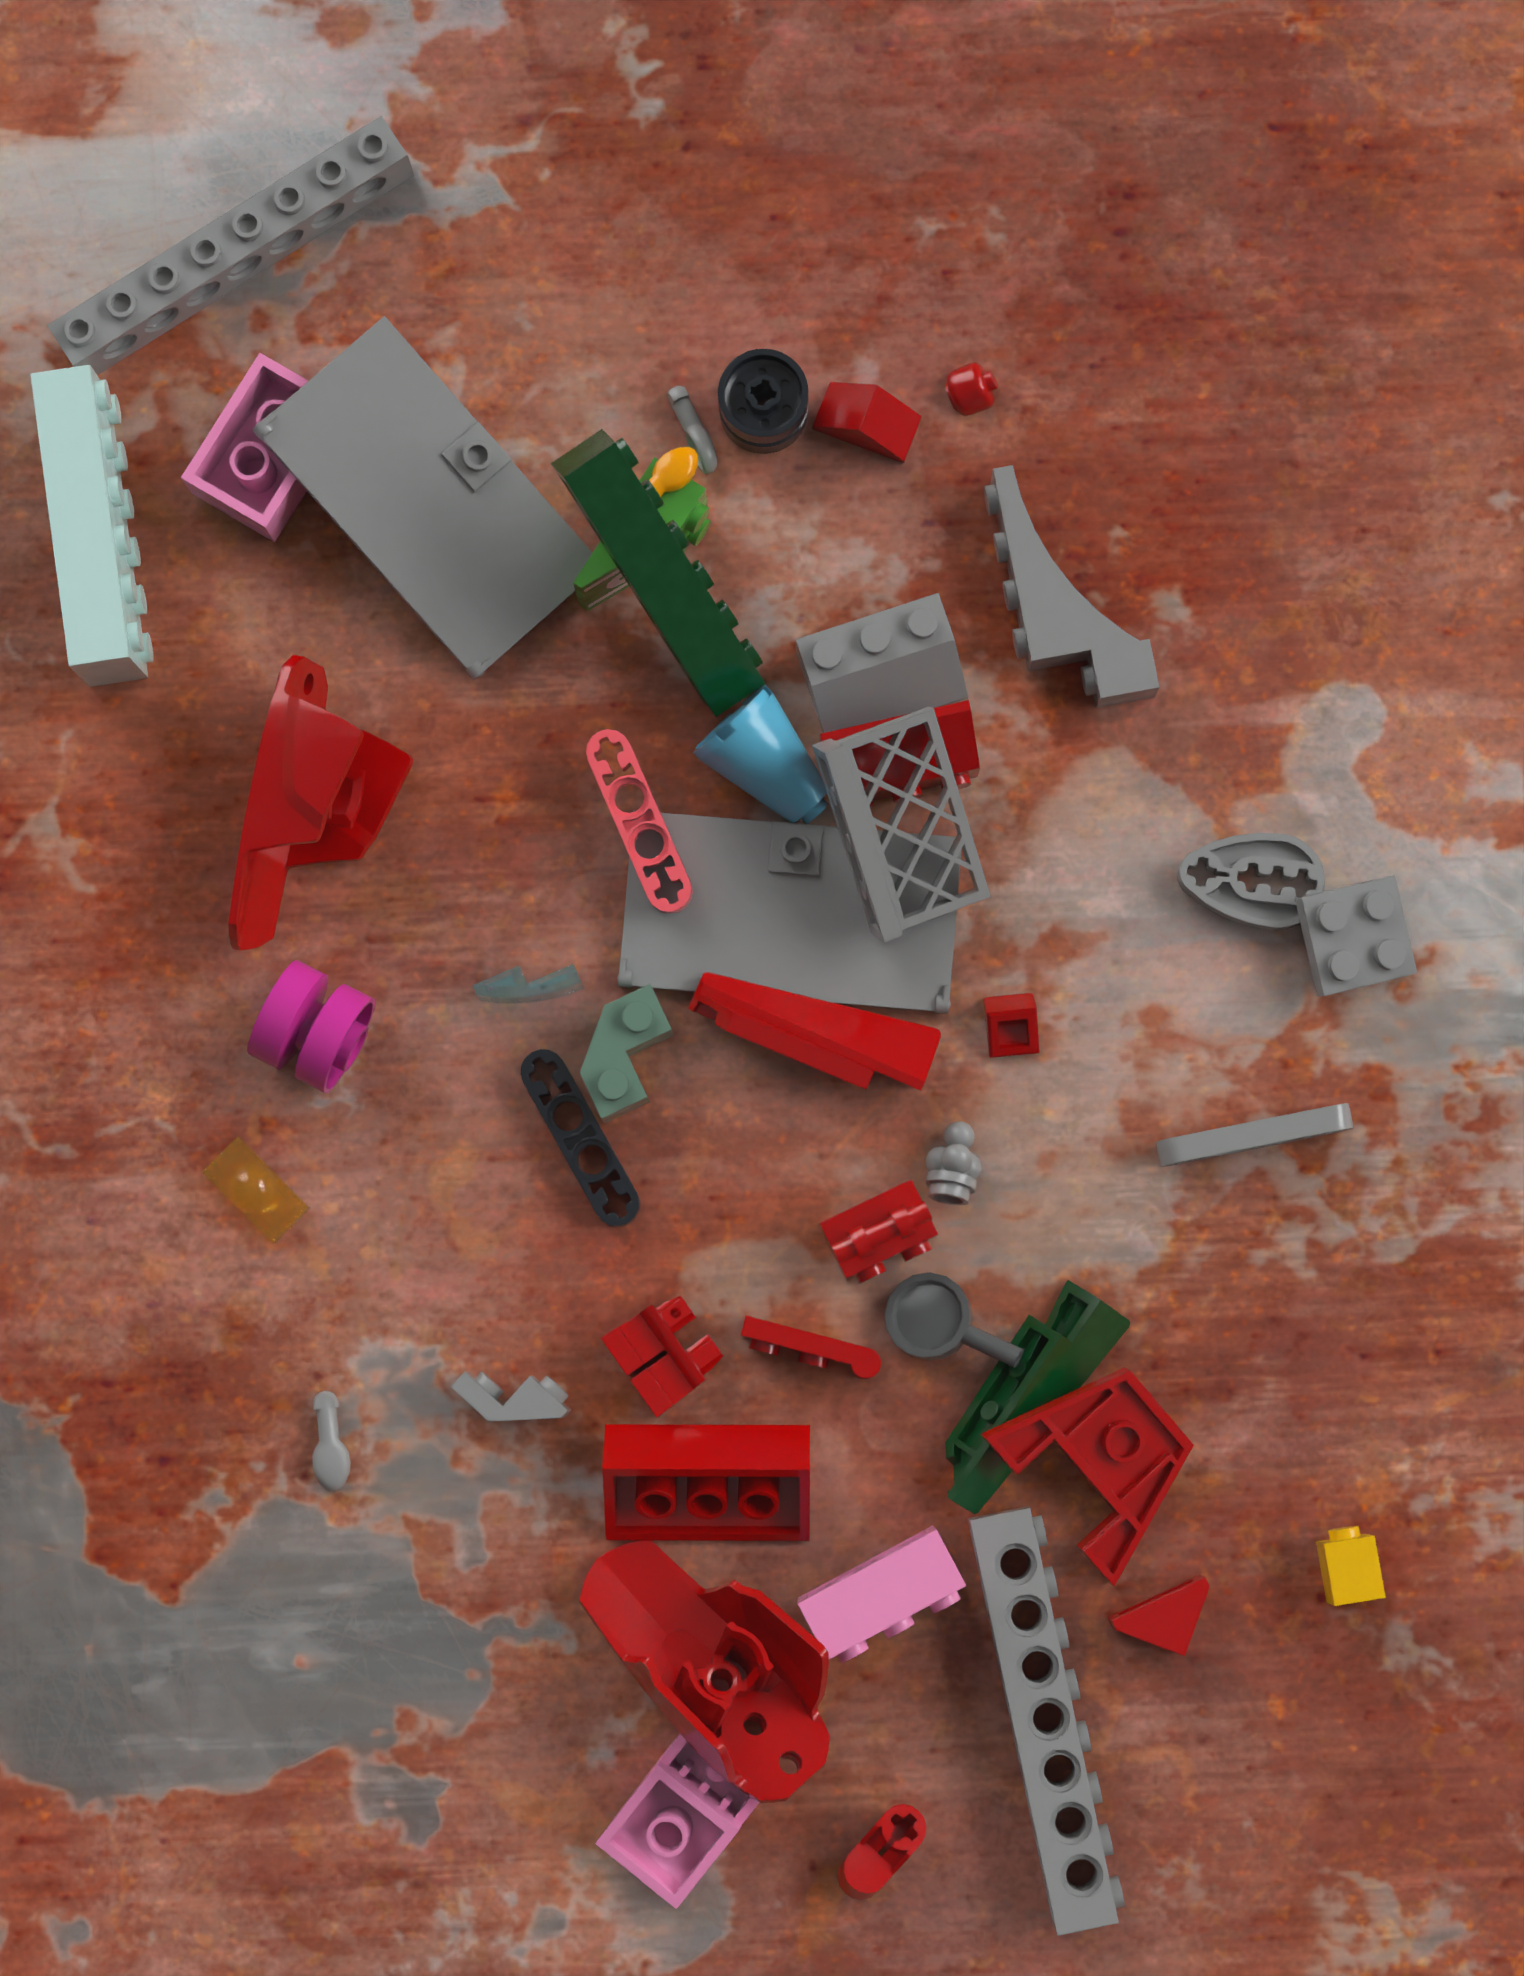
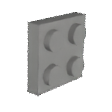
M1395 875L1295 898L1317 997L1417 974Z

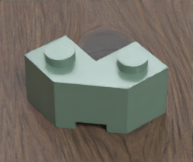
M651 984L604 1005L583 1062L580 1075L604 1123L650 1102L629 1057L674 1036Z

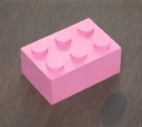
M259 353L181 476V479L191 494L275 542L307 490L252 430L258 422L276 410L305 385L308 380Z
M932 1525L798 1597V1606L815 1638L827 1649L829 1659L837 1655L840 1662L843 1663L869 1649L866 1639L884 1631L886 1637L890 1638L914 1625L915 1623L911 1615L929 1606L933 1613H937L961 1599L957 1591L965 1587L966 1584L937 1529Z

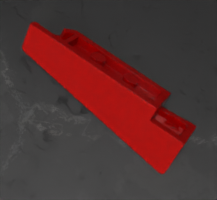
M705 972L702 975L688 1008L692 1012L715 1020V1025L727 1032L866 1090L875 1070L921 1091L941 1038V1032L937 1028L710 972Z

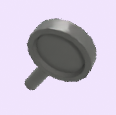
M931 1272L912 1275L899 1283L888 1298L885 1310L887 1331L895 1345L913 1358L925 1361L945 1359L958 1351L963 1344L1014 1368L1022 1357V1348L972 1326L971 1303L962 1288L947 1276Z

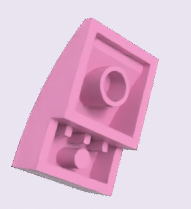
M679 1733L595 1844L677 1909L738 1833L742 1824L760 1802L746 1795L719 1775Z

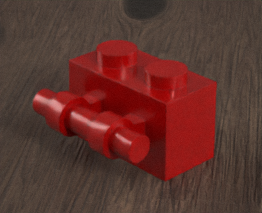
M912 1179L819 1223L845 1280L856 1276L859 1284L886 1272L887 1270L883 1262L901 1254L904 1261L907 1262L932 1250L928 1240L938 1235L932 1222L930 1211L926 1203L922 1201Z

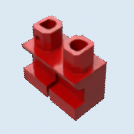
M681 1295L663 1303L657 1308L651 1304L621 1326L616 1327L601 1337V1340L627 1376L632 1375L665 1350L667 1351L665 1356L630 1380L656 1418H659L705 1382L707 1379L704 1375L711 1371L724 1357L709 1334L686 1350L675 1336L676 1332L697 1318Z

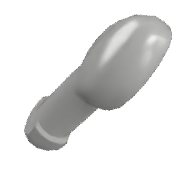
M675 386L667 393L671 408L674 410L685 432L688 447L695 449L698 454L699 469L704 474L712 473L717 467V454L712 440L703 427L685 387Z
M324 1390L315 1395L313 1400V1410H316L319 1443L312 1455V1465L320 1485L327 1491L335 1492L340 1490L347 1481L351 1461L349 1451L339 1439L336 1408H339L338 1399L334 1393Z

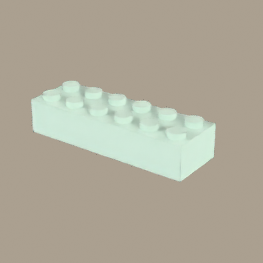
M91 365L31 373L69 667L89 687L148 678L146 663L153 662L154 655L150 635L148 632L142 633L140 615L147 614V602L143 586L141 584L136 585L133 567L141 565V558L136 537H129L127 519L134 518V506L130 490L123 489L121 472L128 470V462L124 444L122 441L117 442L114 424L121 423V410L117 395H110L106 379L100 380Z

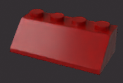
M605 1424L602 1476L606 1540L810 1541V1425Z

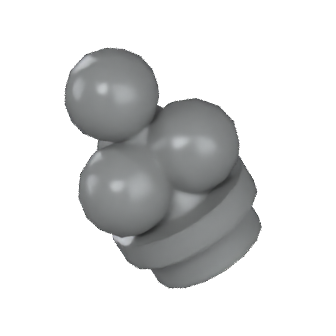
M959 1121L951 1123L944 1132V1140L948 1147H934L928 1152L925 1159L926 1167L929 1171L926 1177V1185L930 1187L929 1198L950 1205L968 1204L969 1195L975 1193L976 1178L979 1177L982 1170L979 1157L969 1150L975 1140L974 1131L969 1124Z

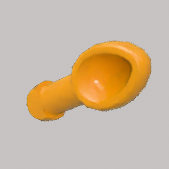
M679 447L663 454L657 460L649 481L660 497L666 492L682 489L692 480L698 467V454L696 450L691 447Z

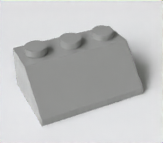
M939 593L796 639V655L823 733L913 713L929 706L935 708L968 699L955 639Z

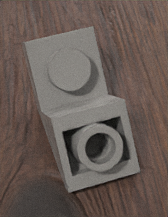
M465 1371L451 1386L488 1422L565 1418L571 1411L563 1403L569 1395L547 1375L541 1382L535 1376H529L505 1404L499 1399L500 1395L504 1392L503 1389L483 1371L476 1377L471 1372Z

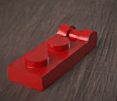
M745 1316L741 1336L751 1338L748 1347L750 1349L778 1356L780 1346L800 1351L799 1362L827 1369L829 1360L849 1364L852 1372L857 1377L863 1379L874 1377L881 1368L880 1356L871 1348Z

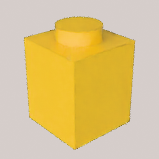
M1350 1526L1328 1530L1329 1540L1316 1542L1326 1602L1328 1604L1339 1606L1386 1598L1374 1535L1360 1534L1359 1526Z

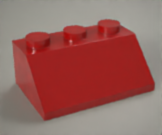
M969 700L934 708L958 790L970 786V779L978 777L980 771ZM904 715L821 733L819 742L830 738L837 741ZM924 723L907 729L898 749L920 759L929 741ZM893 734L880 740L889 744ZM873 742L852 749L857 768L873 776L886 749ZM895 754L882 781L904 791L917 764ZM933 754L929 761V764L937 767L935 757ZM925 769L912 796L920 798L923 796L922 790L941 785L943 789L940 775ZM861 777L864 790H866L870 781ZM879 786L869 805L870 809L874 807V800L892 797L893 802L898 803L901 796Z

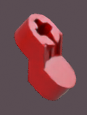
M899 1804L891 1807L878 1819L842 1860L838 1868L837 1878L839 1886L845 1894L853 1899L864 1900L871 1898L885 1886L921 1845L926 1836L927 1826L920 1811L911 1805ZM884 1848L886 1851L880 1856L878 1852Z

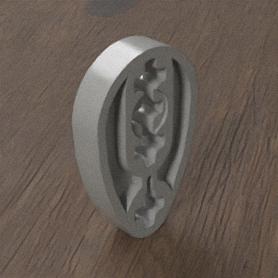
M1278 833L1235 835L1211 842L1189 853L1180 863L1177 871V880L1181 889L1202 907L1224 919L1247 927L1267 931L1287 930L1300 924L1295 898L1299 897H1296L1295 888L1283 887L1278 895H1273L1269 885L1258 884L1253 892L1246 891V884L1237 880V875H1243L1248 867H1253L1257 877L1266 878L1272 874L1273 869L1280 870L1281 879L1292 881L1297 877L1298 872L1305 874V882L1313 884V890H1308L1303 896L1324 892L1325 887L1323 866L1314 850L1294 836ZM1198 861L1206 862L1205 868L1207 871L1214 872V875L1220 876L1207 879L1204 885L1200 887L1196 885L1195 877L1187 874V869H1194Z

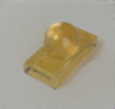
M237 1136L202 1171L232 1202L234 1207L239 1209L274 1244L310 1209L241 1137Z

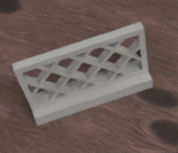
M930 706L837 741L830 738L812 745L871 933L885 943L903 936L902 930L991 897L934 708ZM924 723L929 741L920 759L898 749L907 729ZM893 734L889 744L880 740ZM871 742L886 749L873 776L857 768L852 749ZM895 754L917 764L904 791L882 781ZM933 754L935 757L937 767L929 764V761ZM925 769L940 775L943 789L934 806L912 796ZM861 777L870 781L866 790H864ZM879 786L901 796L888 823L873 817L869 806ZM909 801L931 811L918 838L897 828ZM947 801L952 815L943 811ZM940 816L954 822L958 833L949 852L927 843ZM876 825L884 828V831L880 838L876 829ZM893 834L915 843L902 870L888 864L884 854ZM924 848L945 858L933 884L911 875ZM961 849H963L966 861L958 858ZM954 863L969 869L974 886L973 889L957 895L942 890ZM890 872L899 875L895 885ZM909 880L928 889L929 892L921 908L903 915L899 897L907 881ZM938 895L947 898L935 903Z

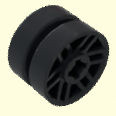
M773 349L750 350L737 356L728 364L722 373L718 386L719 413L724 431L736 445L753 453L768 454L787 448L799 438L808 419L809 391L807 379L801 367L788 355ZM763 398L769 399V401L765 402L764 406L758 405V403L761 402Z

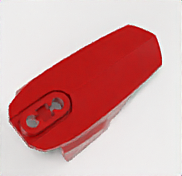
M292 655L282 665L262 733L243 823L228 921L230 944L232 949L236 950L254 949L274 938L286 876L290 868L327 862L359 861L364 857L366 851L376 840L413 765V758L408 753L327 711L328 684L324 667L303 656Z
M640 1540L620 1545L597 1558L586 1575L579 1603L638 1684L701 1758L719 1775L760 1803H775L787 1801L813 1775L824 1767L829 1751L830 1734L818 1712V1706L825 1695L829 1654L821 1642L760 1590L743 1586L736 1580L721 1586L704 1589L651 1540ZM747 1721L757 1722L761 1727V1734H749L744 1728V1723ZM780 1757L792 1760L797 1767V1772L794 1774L785 1773L779 1766Z

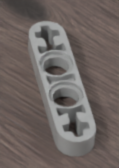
M1349 1103L1172 1137L1157 1141L1156 1147L1160 1166L1166 1167L1354 1129Z

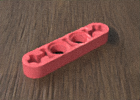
M606 729L599 731L587 743V760L647 898L656 909L663 913L672 914L680 912L688 906L692 899V884L634 750L626 737L617 730ZM607 740L613 746L622 745L623 751L617 754V760L623 772L631 766L635 771L633 775L618 777L608 786L605 782V777H614V773L606 760L597 761L596 758L597 755L603 752L601 743ZM635 785L642 790L644 800L642 806L637 811L627 813L621 811L616 806V794L623 786ZM644 831H656L663 837V850L655 858L647 859L641 857L636 851V839ZM671 857L674 860L675 866L665 867V870L673 883L682 882L683 889L677 892L679 900L673 904H670L666 898H657L656 892L662 889V883L658 874L654 872L647 878L644 872L645 868L661 866Z

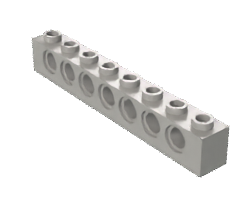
M379 116L47 326L74 367L91 365L95 373L99 375L412 178L414 173L409 157L383 117Z
M1025 1506L968 1518L1054 1930L1057 1936L1117 1924L1119 1921L1116 1908L1125 1907L1124 1897L1118 1875L1109 1877L1105 1856L1114 1854L1107 1823L1098 1825L1094 1804L1103 1802L1096 1771L1090 1773L1086 1771L1083 1752L1092 1751L1085 1720L1076 1721L1072 1701L1080 1699V1691L1074 1668L1068 1670L1064 1668L1061 1649L1069 1648V1640L1063 1617L1054 1619L1050 1598L1058 1597L1059 1595L1053 1567L1043 1568L1039 1547L1048 1546L1042 1516L1032 1517L1031 1508ZM1017 1548L1026 1553L1028 1568L1021 1576L1012 1578L1003 1574L1000 1561L1006 1551ZM1022 1600L1034 1601L1039 1608V1618L1029 1628H1019L1013 1624L1011 1619L1013 1607ZM1034 1651L1044 1652L1050 1659L1049 1671L1040 1679H1030L1022 1671L1024 1658ZM1044 1703H1053L1061 1711L1059 1724L1047 1731L1038 1729L1033 1723L1035 1710ZM1055 1755H1064L1072 1763L1070 1775L1060 1782L1050 1781L1044 1775V1767L1047 1760ZM1066 1807H1075L1082 1811L1083 1814L1080 1828L1073 1833H1062L1055 1826L1057 1814ZM1078 1859L1088 1860L1094 1866L1092 1878L1083 1885H1074L1066 1879L1068 1866Z

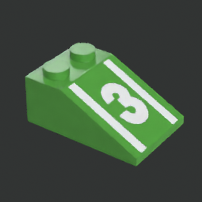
M654 457L639 480L640 483L652 477V471L658 460ZM691 480L680 490L664 493L661 499L665 505L657 510L666 524L674 520L689 544L697 546L710 526L711 521L706 518L710 508L707 505L706 488ZM601 541L573 582L579 606L587 611L629 587Z

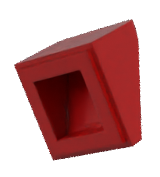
M1032 993L992 996L983 999L990 1058L1040 1053L1037 1007Z

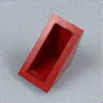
M830 382L812 429L904 463L922 416L878 385Z
M1199 1574L1107 1618L1111 1627L1117 1631L1185 1656L1210 1586L1206 1577Z

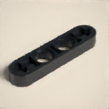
M540 1049L531 1052L521 1065L522 1081L594 1211L604 1223L612 1227L629 1225L636 1219L640 1211L638 1193L566 1064L557 1053L551 1050ZM539 1060H543L546 1065H552L553 1063L557 1065L558 1069L552 1073V1078L559 1090L566 1083L569 1084L572 1090L571 1092L557 1095L546 1106L541 1101V1097L550 1096V1092L541 1080L533 1083L530 1077L536 1073L534 1064ZM566 1102L579 1105L583 1113L581 1124L571 1131L558 1128L554 1121V1113L557 1107ZM589 1146H598L607 1155L605 1169L595 1175L583 1172L578 1163L581 1151ZM615 1170L621 1179L612 1181V1186L620 1196L629 1194L631 1201L625 1206L628 1214L622 1218H619L615 1212L605 1213L603 1207L609 1204V1198L602 1187L595 1194H593L590 1188V1184L605 1181Z

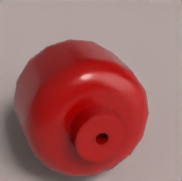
M972 362L951 371L947 376V383H945L947 395L955 411H959L960 414L964 416L972 415L989 409L994 404L995 399L992 391L998 389V384L991 370L985 372L980 364Z

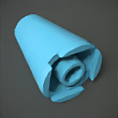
M763 685L742 702L743 705L732 715L729 714L697 745L693 754L705 765L790 823H795L802 819L805 824H808L828 805L823 799L827 794L825 785L774 693L766 685Z

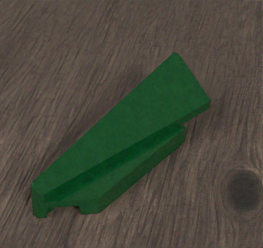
M1067 1280L1045 1324L1029 1314L1011 1341V1344L1023 1349L1018 1365L1014 1368L1001 1361L997 1362L945 1442L946 1459L953 1465L954 1486L948 1491V1498L973 1514L979 1513L1012 1472L980 1434L1080 1388L1127 1331L1130 1321L1105 1302L1070 1280Z

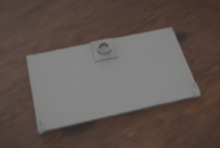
M385 316L276 410L258 422L252 430L466 669L465 671L473 680L481 677L489 666L575 591L573 582L592 554L591 550L512 462L508 454L486 429L477 422Z
M661 813L693 888L692 899L688 906L682 911L672 914L663 913L651 904L629 856L619 974L617 976L618 987H644L651 984L652 988L695 992L702 975L705 972H710L832 1003L934 1011L941 1014H948L951 1006L950 988L957 910L902 930L903 936L884 943L870 931L838 827ZM877 830L880 838L883 831ZM644 831L636 839V851L643 858H655L663 850L664 841L658 832ZM908 833V834H910V835H912V836H914V837H917V838H918L919 835H920V834H916V833ZM893 834L884 852L887 863L902 870L915 843ZM930 835L927 843L949 852L956 837ZM924 848L911 875L933 884L945 858ZM672 857L661 866L644 869L647 878L654 872L658 874L662 883V889L656 892V896L658 899L666 898L670 904L679 900L677 892L683 889L682 882L673 883L665 870V867L675 866ZM954 863L942 887V890L953 895L958 894L959 864ZM890 872L895 885L899 875ZM908 880L899 897L903 915L920 909L929 890ZM938 895L935 903L947 898Z

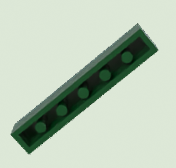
M601 429L552 462L551 465L697 694L715 717H717L766 684L756 669L763 664V661L747 638L739 642L732 630L739 623L723 599L715 603L708 589L714 586V583L699 560L691 564L686 557L683 549L690 544L675 521L671 520L666 524L657 509L665 504L648 479L640 483L632 468L638 465L639 462L622 437L614 442Z

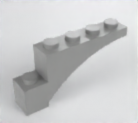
M1013 465L994 468L990 481L991 485L984 486V497L988 515L997 514L1000 533H994L993 540L998 563H1007L1010 580L1003 581V592L1007 610H1016L1019 628L1012 629L1017 658H1026L1028 671L1087 661V665L1080 668L1082 685L1086 696L1094 695L1096 708L1155 698L1160 687L1150 639L1139 641L1101 614L1073 587L1052 560L1034 529L1021 498Z

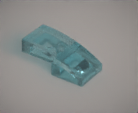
M574 964L530 983L527 982L520 966H517L472 985L481 1001L509 1004L550 1000L584 989Z

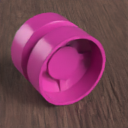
M295 960L284 970L269 993L252 1029L247 1052L250 1056L280 1070L300 1049L295 1068V1078L323 1093H328L357 1058L368 1034V1026L373 1015L375 999L346 984H342L323 1004L328 985V975L299 960Z

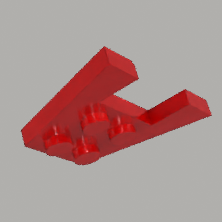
M1125 1367L980 1434L1009 1469L1017 1475L1053 1441L1113 1510L1076 1545L1106 1581L1113 1586L1117 1583L1194 1446L1131 1370Z

